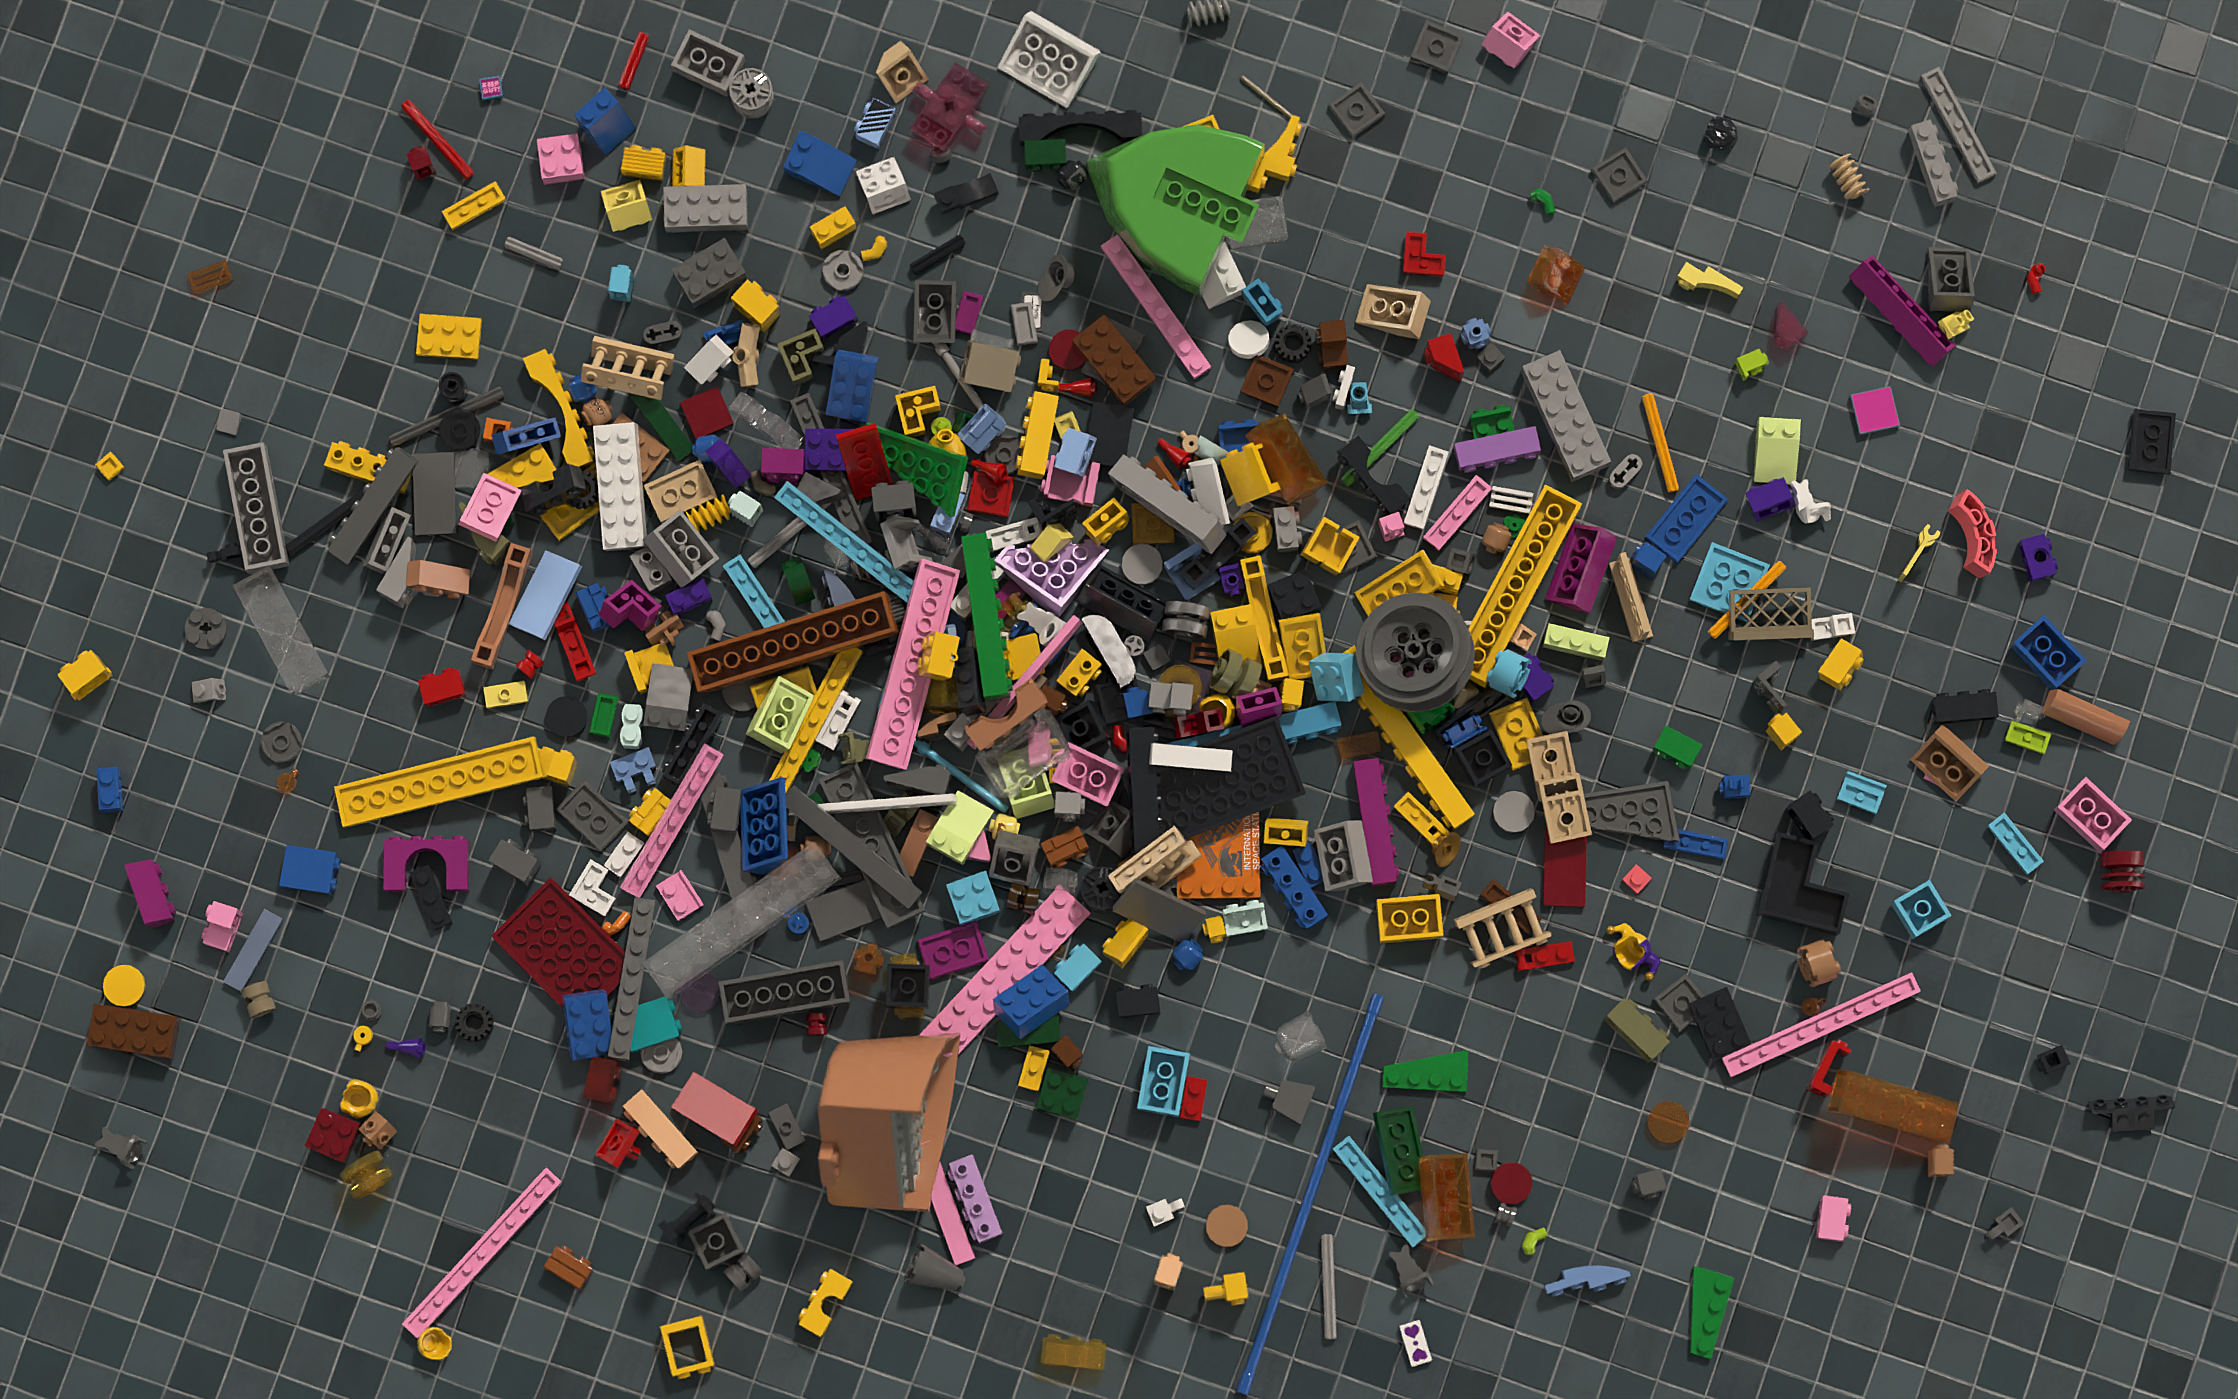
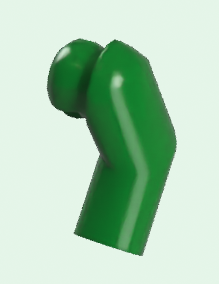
M1540 188L1530 193L1532 201L1543 203L1546 215L1556 213L1550 194Z

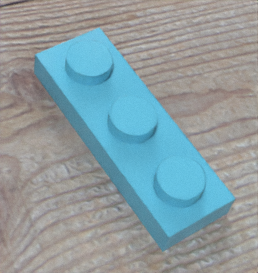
M2005 813L1987 826L2026 875L2044 862Z

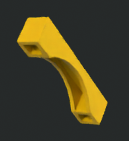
M546 349L523 358L532 381L549 391L562 408L566 424V436L562 452L567 464L581 467V470L594 464L593 458L596 456L592 446L587 447L585 443L588 437L584 427L579 428L577 424L580 418L576 409L572 410L569 405L572 399L568 390L563 391L561 384L565 382L561 373L555 372L553 366L556 365L553 354H548Z
M1261 556L1241 559L1240 568L1248 602L1252 607L1267 683L1282 681L1288 678L1289 674L1273 616Z

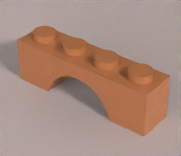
M1032 678L1015 689L1016 703L1013 710L1007 716L1000 719H989L979 715L964 726L965 732L980 751L984 748L985 750L989 749L995 744L997 738L1007 736L1012 731V727L1025 723L1029 719L1028 716L1033 712L1038 713L1046 707L1047 698Z

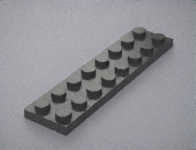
M857 762L819 779L829 803L874 800ZM879 810L834 813L840 824L912 883ZM861 870L887 929L926 912L919 897L908 909Z

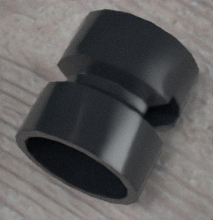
M449 372L441 377L439 390L443 398L451 404L463 402L468 395V386L464 378L456 372Z

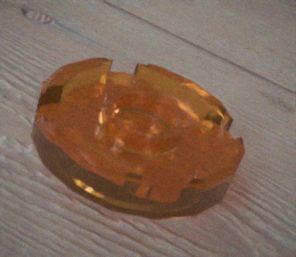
M1664 1101L1657 1104L1651 1110L1647 1126L1650 1134L1660 1142L1674 1143L1686 1135L1689 1129V1116L1680 1104Z

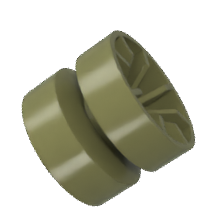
M1226 649L1213 669L1209 684L1210 688L1222 694L1229 690V697L1235 700L1237 696L1252 693L1258 683L1262 665L1250 658H1245L1242 661V654Z

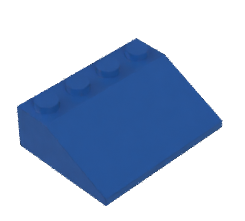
M785 777L741 790L740 811L743 872L763 875L775 871L788 859Z

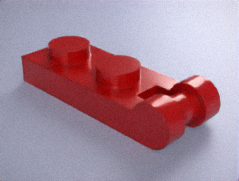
M1571 941L1514 951V957H1517L1518 962L1516 965L1517 971L1575 962ZM1531 955L1532 962L1526 963L1525 956Z

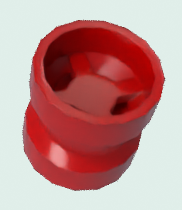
M528 650L525 653V659L519 661L515 666L531 679L535 675L536 669L541 668L544 662Z

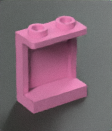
M1051 455V459L1047 460L1045 472H1048L1047 480H1042L1040 491L1044 492V498L1061 502H1068L1074 498L1079 500L1083 506L1093 507L1100 463L1092 462V464H1088L1084 477L1054 467L1056 456Z

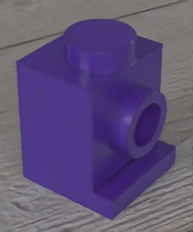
M1239 563L1219 568L1218 572L1224 595L1229 594L1230 597L1241 595V591H1244L1245 587ZM1234 577L1236 582L1232 584L1228 579Z

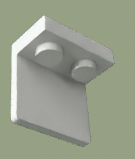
M894 157L856 171L872 214L911 200L906 183Z

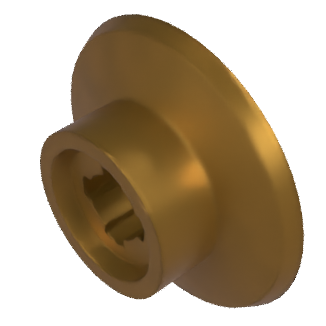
M1455 832L1448 833L1445 836H1439L1434 841L1432 852L1435 855V861L1438 866L1446 867L1454 861L1461 845L1459 834Z

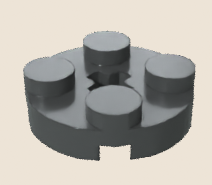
M201 608L191 612L187 618L185 635L188 641L196 648L211 650L226 638L227 624L223 616L216 610ZM204 624H208L211 627V631H207V634H203V631L200 630Z

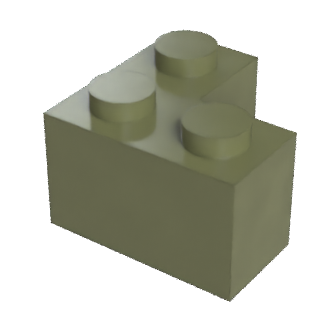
M816 329L778 343L779 352L793 385L796 386L813 379L806 359L813 357L815 353L821 354L824 352Z

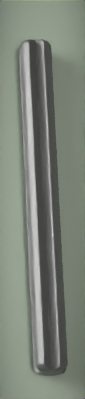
M502 388L492 389L389 436V440L393 446L400 445L440 427L442 418L451 410L461 408L473 412L504 398Z

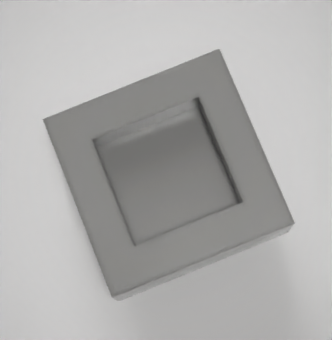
M782 1148L771 1166L790 1177L801 1159Z

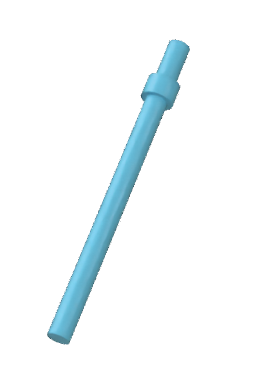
M915 737L913 746L917 748L918 753L922 756L926 755L938 765L947 767V770L951 771V775L1005 814L1009 808L1007 805L930 749V745L925 741L921 742Z

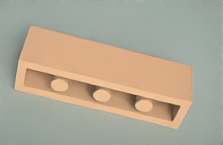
M642 1089L623 1105L626 1109L623 1112L631 1122L636 1120L640 1125L637 1129L645 1138L648 1135L654 1141L651 1145L658 1153L663 1151L667 1155L665 1161L672 1169L675 1167L679 1170L682 1169L698 1154L694 1147Z
M1167 1254V1257L1162 1256L1154 1285L1174 1291L1183 1262L1179 1261L1180 1257L1172 1254Z

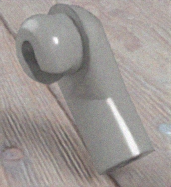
M709 611L706 619L714 627L711 639L720 642L726 625L725 621L718 611Z

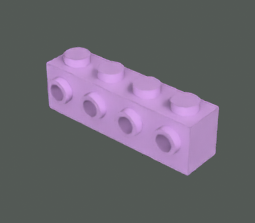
M973 1155L949 1163L950 1168L947 1169L950 1180L956 1181L958 1188L954 1189L958 1201L963 1200L965 1208L962 1209L965 1220L970 1219L973 1226L969 1228L973 1240L978 1239V1242L982 1243L1003 1235Z

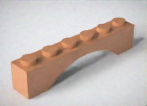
M513 543L510 544L493 605L471 658L473 664L494 669L533 555L532 550Z

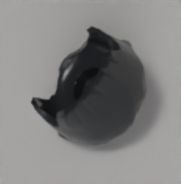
M1716 116L1708 123L1703 140L1714 150H1725L1735 145L1738 140L1737 128L1729 118Z

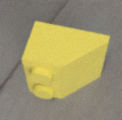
M640 180L601 191L613 232L617 230L622 231L637 224L642 225L652 220Z

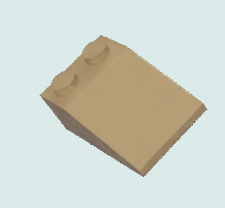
M1367 284L1356 323L1398 336L1420 339L1431 301L1419 291Z

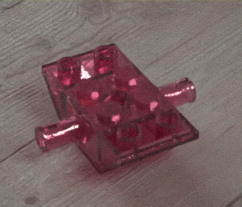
M955 62L936 90H931L920 81L917 82V87L913 88L912 92L925 99L927 104L911 125L910 130L942 151H945L957 139L965 127H968L979 136L986 130L987 125L974 118L973 114L979 107L989 87V83ZM952 106V107H953V111H952V110H949V111L947 112V111H946V108Z

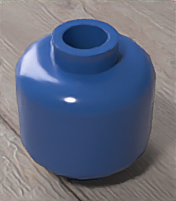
M581 374L569 379L570 383H568L567 389L573 402H581L584 405L593 400L592 397L597 394L595 385L581 382Z
M716 435L698 437L696 443L692 446L693 455L702 463L712 462L705 451L716 443L719 438Z
M1193 939L1190 941L1183 940L1172 953L1175 959L1173 963L1180 970L1184 968L1193 970L1203 959V948Z

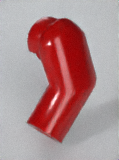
M2041 263L2033 265L2027 274V281L2033 295L2042 291L2039 280L2045 273L2046 268Z
M1113 726V745L1120 752L1127 753L1126 739L1123 737V726Z

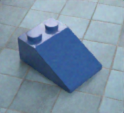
M800 131L785 161L783 170L784 173L841 197L857 160L824 141Z

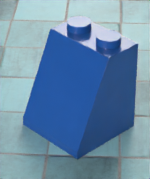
M605 87L574 114L579 128L605 155H608L636 130V127L622 106Z

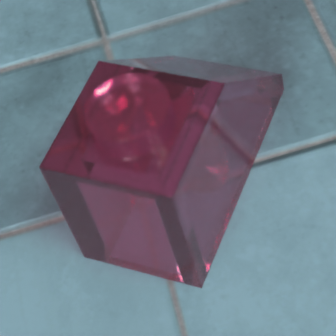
M1781 301L1776 308L1774 337L1776 339L1774 341L1780 349L1784 348L1786 351H1789L1807 336L1808 331Z

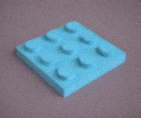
M1712 542L1689 601L1725 614L1729 610V590H1749L1767 573L1770 565ZM1735 594V603L1743 596L1742 594ZM1750 604L1743 612L1750 617L1754 606ZM1742 614L1736 618L1743 622H1748Z

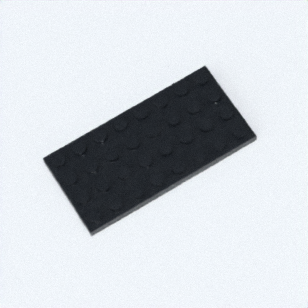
M1277 716L1195 746L1199 748L1232 750L1231 771L1156 765V773H1159L1160 776L1157 794H1160L1161 797L1158 815H1161L1162 818L1159 836L1175 826L1184 839L1306 794ZM1128 772L1120 775L1129 797Z

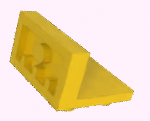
M1036 633L1006 640L1008 651H1004L1005 659L1009 658L1010 671H1007L1008 679H1012V681L1019 680L1041 654ZM1045 668L1042 670L1040 674L1045 673Z
M660 643L635 653L632 650L624 652L640 695L648 692L652 663L674 666L666 644L662 645Z

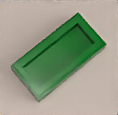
M598 693L589 730L590 734L610 738L619 700L618 696Z

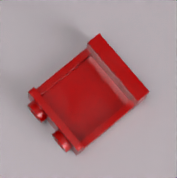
M1837 1039L1836 1042L1831 1041L1827 1045L1806 1087L1807 1090L1823 1098L1830 1095L1833 1087L1822 1081L1836 1053L1843 1057L1850 1054L1851 1049L1847 1048V1043Z

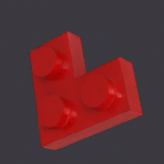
M1406 232L1403 273L1444 277L1446 255L1425 253L1427 233Z

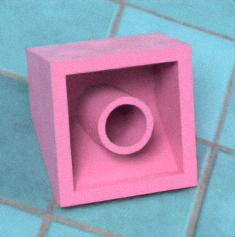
M1507 12L1492 26L1481 45L1488 52L1502 59L1506 65L1515 68L1541 35Z

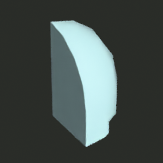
M1200 435L1196 444L1199 446V450L1195 451V455L1199 456L1201 460L1213 458L1217 465H1221L1220 460L1227 457L1226 453L1228 451Z

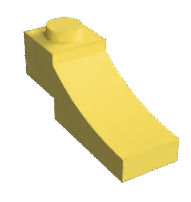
M1687 262L1676 279L1679 282L1678 284L1686 290L1691 289L1694 291L1695 287L1710 288L1729 294L1736 299L1743 289L1742 286L1709 266L1705 272H1702Z

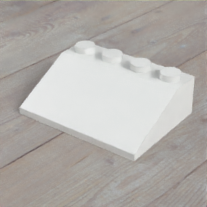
M1030 11L1024 15L997 68L1068 108L1092 70L1101 51Z

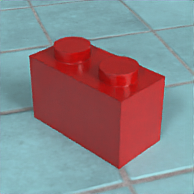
M447 668L442 670V674L434 676V673L422 676V679L418 680L426 707L467 696L461 673L458 669Z

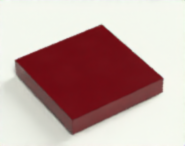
M718 386L680 402L696 440L698 437L708 436L734 425Z

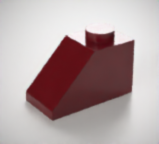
M421 146L414 147L410 150V153L406 154L417 181L436 174L425 146L422 148Z

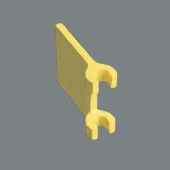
M1927 524L1918 536L1919 547L1897 581H1903L1922 550L1935 542L1940 535V531L1937 530L1935 535H1929L1928 529L1930 525Z

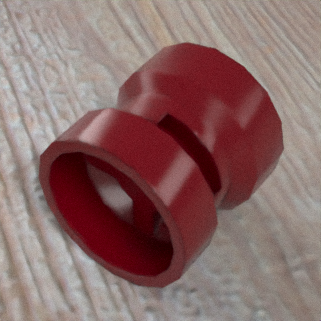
M806 1014V1021L808 1022L807 1036L827 1035V1028L825 1027L827 1014Z

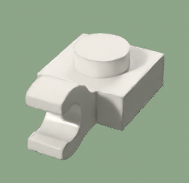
M1163 1199L1146 1208L1155 1227L1174 1219L1172 1212L1185 1206L1182 1199L1170 1204L1167 1203L1166 1199Z

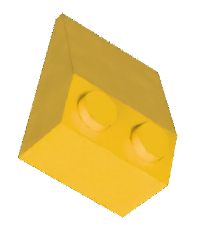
M1251 604L1210 612L1209 619L1218 659L1226 649H1231L1242 654V661L1245 658H1250L1262 665Z
M1127 919L1126 922L1121 921L1115 929L1117 934L1114 938L1109 937L1102 946L1104 948L1103 954L1122 969L1148 937V928L1130 919Z

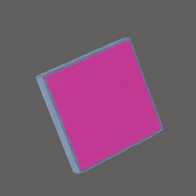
M1891 386L1850 395L1859 435L1900 427Z

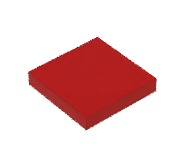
M974 470L967 512L1008 518L1015 477L1007 476L1004 481L996 483L982 471Z

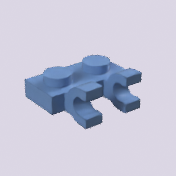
M649 747L610 762L617 782L624 781L629 794L637 791L631 777L643 773L648 787L656 784L651 770L657 767Z

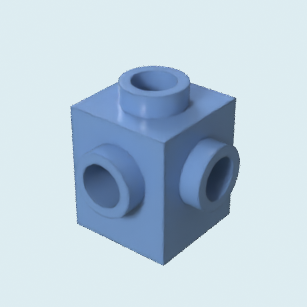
M1473 318L1465 322L1460 336L1464 345L1467 344L1469 350L1473 348L1480 349L1489 342L1491 330L1488 323L1484 324L1483 319L1477 320ZM1479 329L1480 334L1475 335L1473 331Z

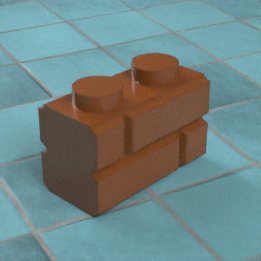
M1079 826L1040 843L1050 867L1056 866L1057 869L1067 865V860L1073 857L1075 860L1086 856V851L1089 850Z
M564 1245L562 1248L556 1246L543 1268L581 1291L594 1270L590 1267L592 1262L582 1256L580 1259L572 1256L574 1251Z

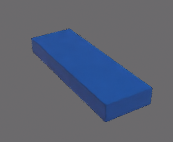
M1677 829L1679 843L1664 841L1663 843L1664 849L1725 860L1728 839Z

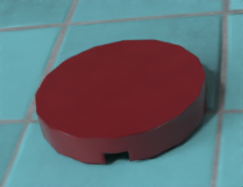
M1066 329L1053 336L1049 344V355L1056 367L1069 371L1079 369L1085 364L1084 358L1072 345V339L1079 335L1080 332Z
M1505 1162L1497 1167L1491 1175V1191L1501 1202L1508 1204L1519 1203L1525 1200L1531 1192L1532 1176L1522 1164Z

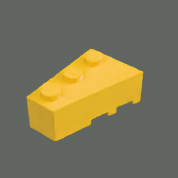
M540 443L488 473V475L521 489L534 481L548 485L554 484L552 472L556 468Z

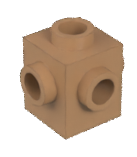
M376 1111L358 1129L364 1135L362 1140L370 1147L374 1144L379 1150L397 1132Z

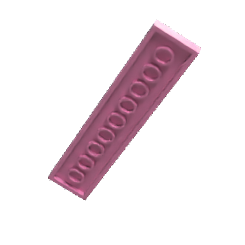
M923 558L919 560L866 759L901 770H907L931 678L918 675L917 662L920 657L922 658L923 654L921 643L923 638L930 633H944L960 570Z
M1059 885L1035 911V916L1031 915L919 1036L960 1033L959 1055L995 1017L993 998L1040 965H1043L1091 913ZM946 1053L942 1055L945 1057H949L953 1053Z

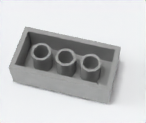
M746 184L664 187V227L666 233L748 230Z

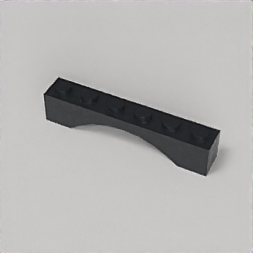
M1110 110L1105 111L1104 114L1087 111L1081 115H1076L1075 112H1066L1064 115L1044 113L1043 116H1035V114L1028 113L1023 114V117H1018L1020 146H1025L1024 141L1047 140L1059 132L1074 128H1093L1104 131L1121 142H1129L1142 136L1141 112H1137V110H1126L1125 113H1117Z

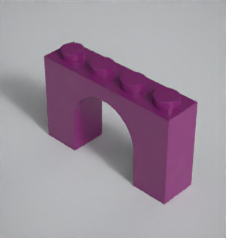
M393 836L389 837V840H384L383 890L385 892H407L408 864L416 854L422 851H434L443 856L446 862V890L448 892H470V842L468 839H465V836H452V839L444 840L443 836H431V840H423L421 836H412L410 840H402V837Z

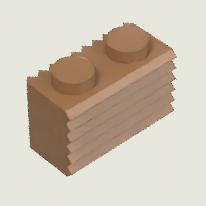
M1936 1145V1147L1928 1151V1177H1948L1954 1173V1150L1949 1149V1145Z

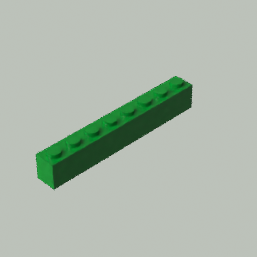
M986 533L961 536L985 701L1011 698L1010 691H1013L1012 679H1008L1007 671H1010L1009 658L1005 659L1004 651H1008L1006 638L1002 639L1001 631H1005L1003 618L999 619L998 612L1002 611L1000 598H996L999 584L998 579L993 577V571H996L995 559H991L990 551H993L992 538L988 539Z

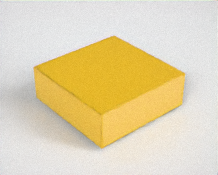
M111 451L95 464L108 481L125 468Z

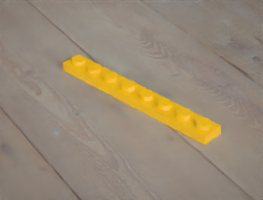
M853 648L836 655L807 710L790 749L784 752L770 780L785 777V795L792 786L818 734L863 654L862 650Z

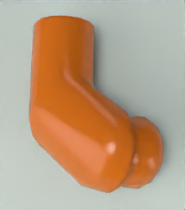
M623 911L613 925L610 922H605L602 929L609 936H612L624 928L631 919V916Z

